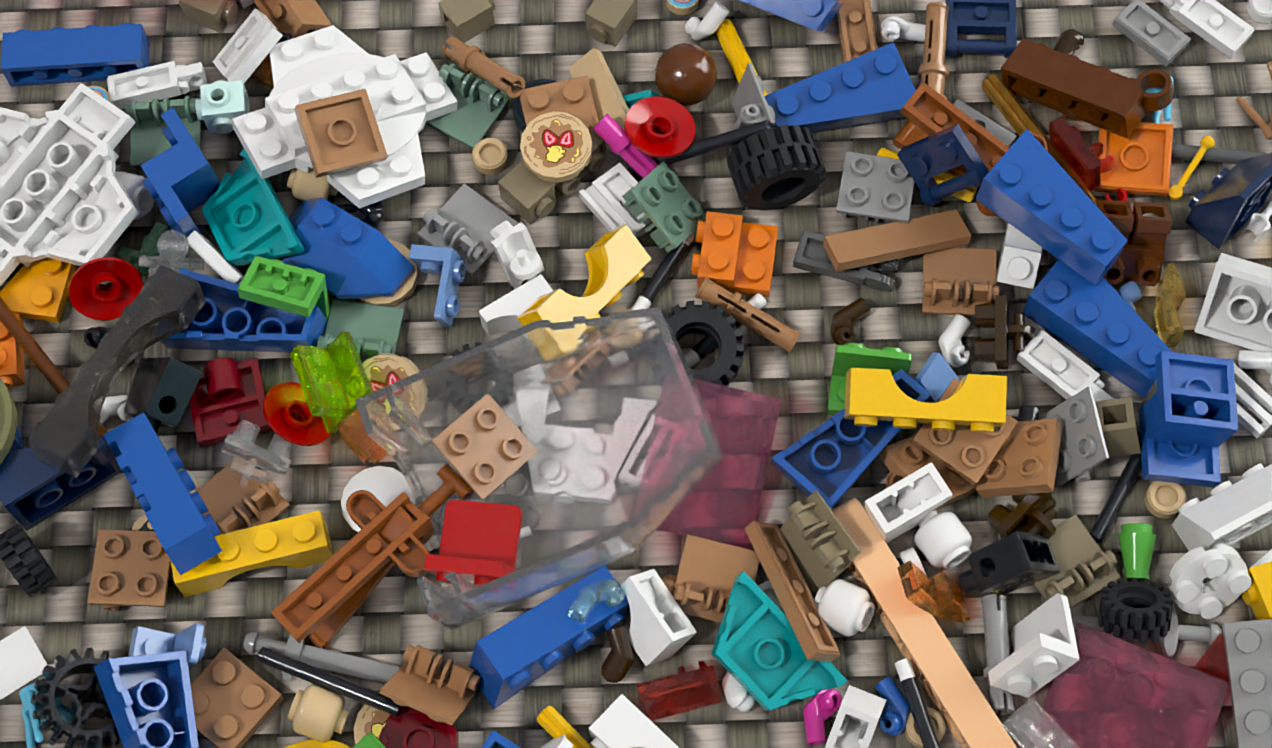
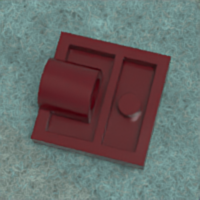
M217 358L203 366L204 371H202L201 378L189 401L196 439L200 448L272 430L263 413V401L266 392L260 363L257 358L236 362L232 358Z

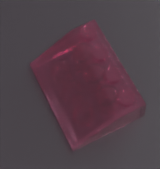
M667 373L634 524L685 536L688 534L750 549L751 542L744 528L752 521H756L782 399Z
M1075 623L1073 628L1080 660L1051 681L1030 741L1047 748H1206L1230 683L1082 623Z

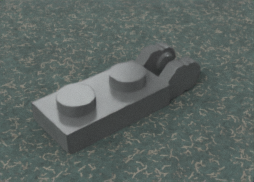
M807 230L802 231L793 260L794 268L862 286L865 284L871 289H878L884 292H889L893 288L894 280L892 278L869 271V265L836 272L823 246L826 235ZM898 259L871 265L876 269L894 272L897 271L900 262Z

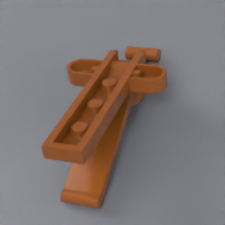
M924 82L921 83L900 110V113L909 120L892 141L894 146L902 149L916 141L959 124L989 172L1010 148ZM1031 132L1040 144L1048 150V144L1043 136ZM964 165L948 170L957 175L967 173ZM976 200L977 207L982 214L992 217L997 216V214Z
M449 464L442 466L437 473L444 483L418 507L410 501L409 496L404 491L387 507L371 492L366 490L356 491L349 496L346 502V510L361 530L270 612L298 643L307 637L316 647L326 649L394 564L409 577H421L427 573L424 570L426 554H429L424 545L434 533V526L429 517L455 493L464 501L469 499L474 493L473 489Z

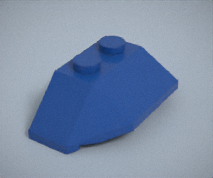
M324 198L302 201L288 217L305 251L300 254L282 257V262L303 269L310 268L318 273L325 274L327 292L338 299L367 298L382 295V297L393 296L415 270L414 266L378 230Z

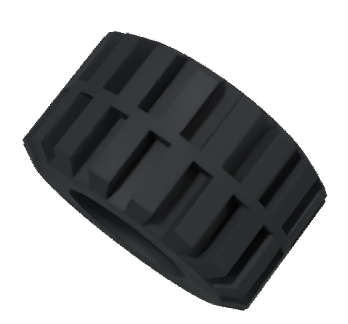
M799 125L777 126L755 133L733 148L730 156L727 158V165L739 201L744 207L752 210L777 209L796 203L815 192L824 182L826 170L812 132L808 128L800 127Z
M687 301L686 306L680 308L678 304L671 308V313L668 315L664 313L659 319L658 326L654 327L652 340L650 341L651 365H653L654 374L657 379L663 382V387L668 391L670 389L675 391L676 396L684 398V395L691 396V400H699L700 397L706 396L709 399L715 397V393L718 391L724 392L731 381L734 382L738 376L744 354L743 335L741 329H737L736 320L733 316L730 315L728 317L724 314V308L719 305L716 309L710 307V302L702 301V305H695L694 301ZM692 332H700L711 336L719 347V355L716 362L700 370L683 366L677 360L674 352L676 342L682 336Z

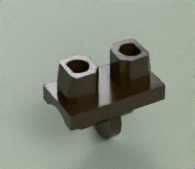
M995 295V303L975 305L976 328L995 327V338H975L976 361L996 363L997 370H1008L1009 340H1013V351L1022 352L1024 351V340L1035 337V328L1025 325V315L1022 313L1014 314L1013 325H1009L1007 295Z
M1050 492L1011 495L1012 500L1018 504L1012 511L999 504L987 516L990 526L1000 534L1001 539L1016 531L1047 536L1048 539L1056 533V528L1051 522L1057 516V512L1053 509L1056 506V501Z

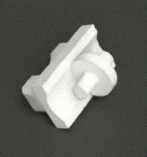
M504 221L489 232L493 239L491 244L510 285L514 289L520 287L524 280L530 281L537 277V274L545 271L530 234L522 222L513 227L508 221Z

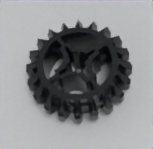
M92 647L86 649L83 658H81L76 649H73L69 653L68 660L58 655L54 660L55 668L48 665L43 668L42 674L46 679H37L34 684V688L41 693L33 694L30 702L36 706H41L33 711L32 718L46 720L39 727L42 734L50 730L54 732L49 740L51 745L57 744L60 738L66 741L63 748H73L74 744L79 745V748H89L90 744L93 748H105L104 741L112 748L119 744V733L114 720L100 729H82L84 723L89 718L104 719L106 716L113 719L93 667L108 659V650L103 651L99 659L94 658ZM75 674H91L88 681L82 685L69 683L68 686L59 684L65 678ZM92 686L90 694L92 698L90 703L92 704L81 717L80 714L83 706L80 704L82 702L81 699ZM55 698L60 699L59 704L66 706L71 711L72 718L70 724L59 714Z

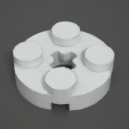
M1215 544L1217 549L1207 551L1202 546L1195 548L1183 555L1172 567L1169 575L1172 579L1171 587L1168 586L1169 592L1183 611L1190 614H1200L1204 619L1215 618L1221 614L1223 608L1233 603L1243 592L1250 588L1252 581L1248 575L1245 562L1234 548L1225 544ZM1207 577L1212 579L1207 583L1202 582Z

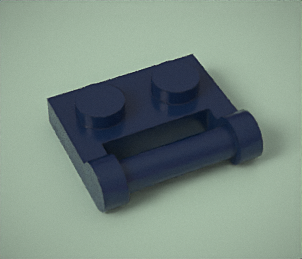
M945 0L946 6H949L945 56L956 57V53L997 54L1004 55V58H1009L1017 47L1016 0ZM957 33L1004 35V41L957 39Z
M959 124L907 145L897 154L919 187L921 199L928 207L936 205L942 201V198L968 187H980L983 178L989 173ZM960 165H964L967 169V173L937 184L933 178Z

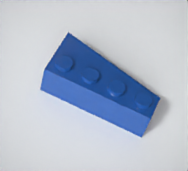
M893 42L765 96L767 104L772 106L775 113V125L773 127L799 125L800 127L808 128L812 133H817L820 130L850 128L853 125L871 122L875 124L904 117V119H907V117L900 113V110L916 89Z
M1028 129L1022 133L983 178L976 196L977 201L1095 286L1117 261L1128 241Z
M1059 259L1031 292L1023 311L1026 317L1144 399L1157 384L1155 356L1160 351L1172 352L1104 277L1095 286Z
M180 268L155 335L168 349L316 353L318 338L323 334L327 318L318 306L314 307L310 317L241 299L238 293L239 284Z
M186 650L109 658L93 666L124 748H199Z

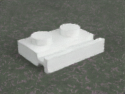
M255 8L212 62L222 75L228 79V82L243 80V83H245L283 35L277 31V28L265 14Z
M618 163L593 181L592 185L586 190L582 189L579 191L580 199L608 231L626 224L634 236L638 238L646 232L644 229L652 223L651 219L647 218L639 224L637 221L646 213L642 212L635 218L630 210L624 206L626 201L622 196L632 187L636 186L638 182L621 163Z

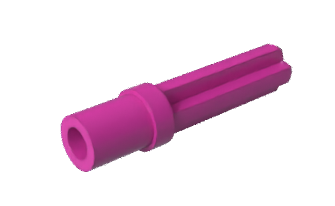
M608 113L592 128L611 147L610 149L616 155L619 154L642 178H645L658 166L649 155L639 151L632 145L625 130Z

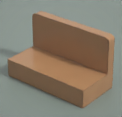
M253 0L259 10L274 24L277 31L290 33L292 39L305 35L309 29L320 30L331 26L330 21L315 0Z

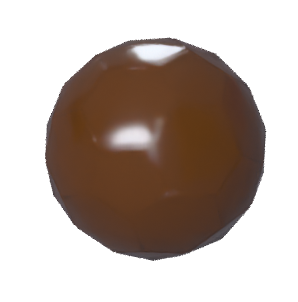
M691 43L677 44L665 50L655 68V81L658 91L663 97L675 100L683 106L695 105L706 100L717 81L714 59L708 51Z

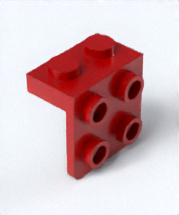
M450 500L445 509L439 555L426 554L424 570L435 575L436 582L459 585L461 579L474 581L473 585L483 588L495 589L498 583L513 585L523 516L522 510L516 505Z

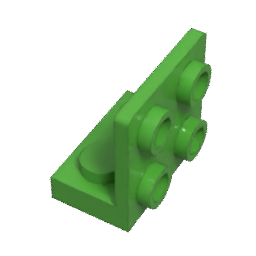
M254 257L238 287L239 298L310 317L314 307L318 306L327 318L326 324L328 323L330 310L325 274L318 273L310 268L303 269L288 265L277 259Z
M859 343L837 345L831 373L827 415L834 416L842 409H845L846 372L850 368L887 369L891 371L892 375L902 369L908 374L912 354L905 353L903 350L895 347H885L879 350L866 348Z

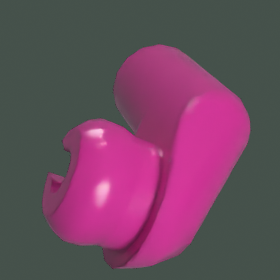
M835 689L821 690L804 707L803 716L807 745H822L827 742L824 722L840 708L843 699L839 691Z

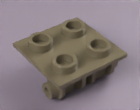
M815 490L803 504L801 501H797L788 508L791 515L780 527V531L800 572L817 594L821 587L827 588L862 551L820 493Z
M1074 515L1055 527L1056 533L1048 539L1060 573L1033 584L1045 601L1057 593L1067 596L1069 608L1071 609L1099 592L1104 586L1107 587V583L1117 581L1121 576L1113 567L1117 563L1113 552L1110 550L1103 552L1077 515Z

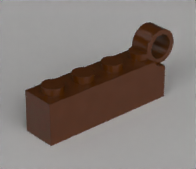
M1024 38L1001 67L1002 79L1013 94L1127 139L1146 115L1145 110H1162L1173 99L1172 79L1163 70L1151 69L1141 73L1137 78H1128L1112 72L1104 66L1093 65L1080 60L1075 55L1064 54L1049 48L1043 43H1035ZM1152 87H1159L1163 89L1157 93L1145 92L1147 89Z

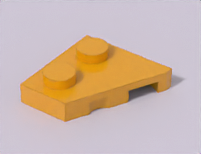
M48 257L33 261L29 267L24 265L0 291V297L13 313H19L22 318L60 323L68 297L69 282L75 273L77 265Z

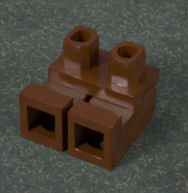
M1096 200V206L1128 240L1117 261L1103 277L1109 284H1118L1120 281H1134L1141 283L1142 286H1156L1160 282L1167 234H1170L1172 226L1168 204L1134 202L1132 211L1130 202ZM1108 211H1116V212L1120 213L1121 215L1105 214V213L1108 212ZM1153 213L1158 217L1143 216V214Z

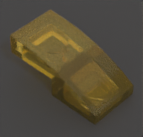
M1174 263L1166 265L1160 277L1155 298V320L1158 337L1168 348L1177 346L1184 333L1177 310H1179L1186 293Z

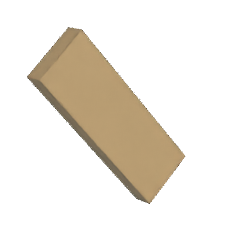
M593 48L568 69L573 79L583 76L588 77L598 121L608 113L625 130L624 123L629 108L601 51ZM605 142L606 149L612 151L611 147Z

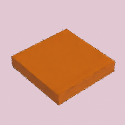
M1140 122L1128 139L1099 128L1095 192L1117 193L1118 188H1122L1127 194L1167 197L1170 186L1173 124Z

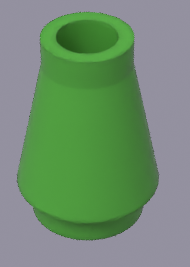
M1144 523L1122 524L1121 533L1117 534L1125 568V579L1138 578V581L1149 580V569L1157 537L1156 534H1153V525Z

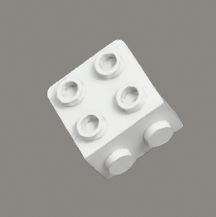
M1059 593L1055 594L1013 627L1011 638L1014 652L988 672L990 685L1028 698L1080 660L1067 596Z

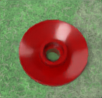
M654 96L637 101L628 110L624 123L625 133L632 145L639 151L658 158H670L682 154L690 147L696 133L695 122L690 112L677 101L666 97Z
M112 257L98 258L83 264L72 275L68 287L70 301L79 313L88 318L103 321L114 320L130 313L141 301L144 291L143 280L139 271L127 261ZM110 281L107 284H100L101 282Z
M284 382L272 387L264 398V417L271 429L284 440L300 446H314L324 442L332 433L334 428L333 411L326 399L311 387L296 382Z

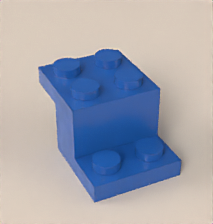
M171 108L162 113L161 116L168 126L162 132L172 147L140 166L147 175V178L142 180V183L159 206V210L178 238L182 240L188 237L194 230L203 236L189 212L208 201L210 196L218 190L220 181L174 108Z
M1160 351L1155 356L1157 392L1139 408L1142 478L1145 480L1215 488L1221 483L1219 446L1239 430L1234 361L1232 359Z

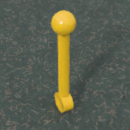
M1207 135L1201 139L1200 149L1177 185L1169 188L1168 195L1170 199L1176 201L1182 198L1184 185L1206 151L1215 145V140L1212 136Z

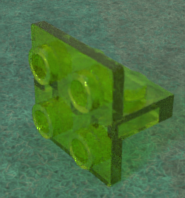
M342 331L329 347L297 345L290 353L312 416H321L327 432L336 433L372 393L370 382L350 332Z

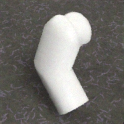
M960 314L954 316L938 340L944 359L952 367H960L966 364L970 358L969 350L965 351L961 338L971 323Z

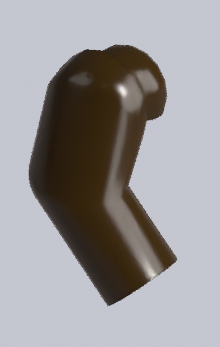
M1067 29L1060 34L1053 50L1073 55L1075 50L1080 48L1079 45L1084 44V35L1075 29Z
M860 297L833 315L830 335L835 344L844 345L854 342L856 334H854L855 322L870 313V308L863 298Z
M625 626L606 631L611 651L602 665L601 674L610 683L620 682L634 662Z

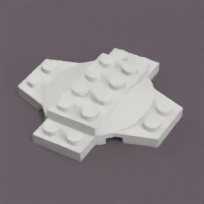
M334 25L278 43L272 48L269 55L274 88L269 97L265 98V108L232 118L233 129L261 179L293 168L304 172H309L310 168H313L294 111L296 105L366 88L388 157L385 161L327 175V182L358 208L425 185V171L418 134L423 132L426 121L457 111L458 104L447 84L443 82V78L439 76V71L427 52L399 61L396 54L387 57L371 55Z
M80 83L59 110L45 112L46 117L41 119L31 118L26 113L0 107V287L20 262L29 267L33 261L48 257L82 266L91 260L103 258L139 214L138 209L115 175V161L119 155L114 151V148L136 122L128 114L82 83Z

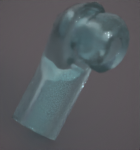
M613 579L588 584L582 588L567 613L575 621L584 622L596 603L605 601L608 606H618L624 600L625 592L620 588V583Z

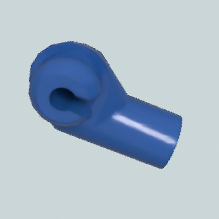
M888 676L875 686L880 696L886 699V705L883 715L879 720V726L885 734L896 736L906 728L910 707L891 676Z

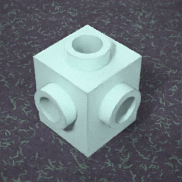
M219 80L212 84L200 85L201 99H196L195 101L196 114L199 121L204 120L209 133H230L234 130L232 118L250 113L249 96L243 80L231 82Z

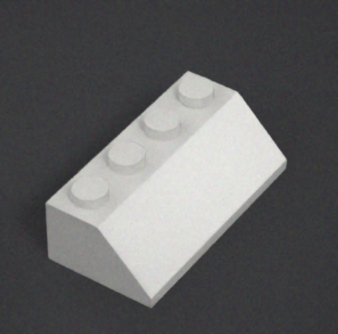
M1221 253L1194 332L1254 351H1272V268Z
M1262 463L1247 470L1242 475L1244 479L1233 485L1230 480L1226 481L1210 492L1211 497L1201 502L1198 498H1194L1178 508L1179 515L1172 526L1188 551L1201 546L1205 551L1217 549L1215 544L1231 546L1272 524V464L1264 468Z

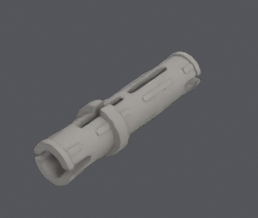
M992 594L981 598L987 667L983 669V678L988 681L989 705L995 714L999 710V715H1009L1015 712L1013 694L991 686L988 674L992 668L1010 656L1006 610L1007 598L1004 595H999V600H997V594Z

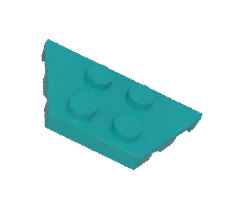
M243 149L240 155L244 159L233 175L228 172L219 183L218 190L210 196L201 209L226 261L233 267L251 264L255 256L275 259L302 253L305 250L269 179H261L247 152Z
M744 571L739 572L735 576L711 654L765 711L816 695V693L824 689L842 686L848 681L831 662L807 660L787 616Z

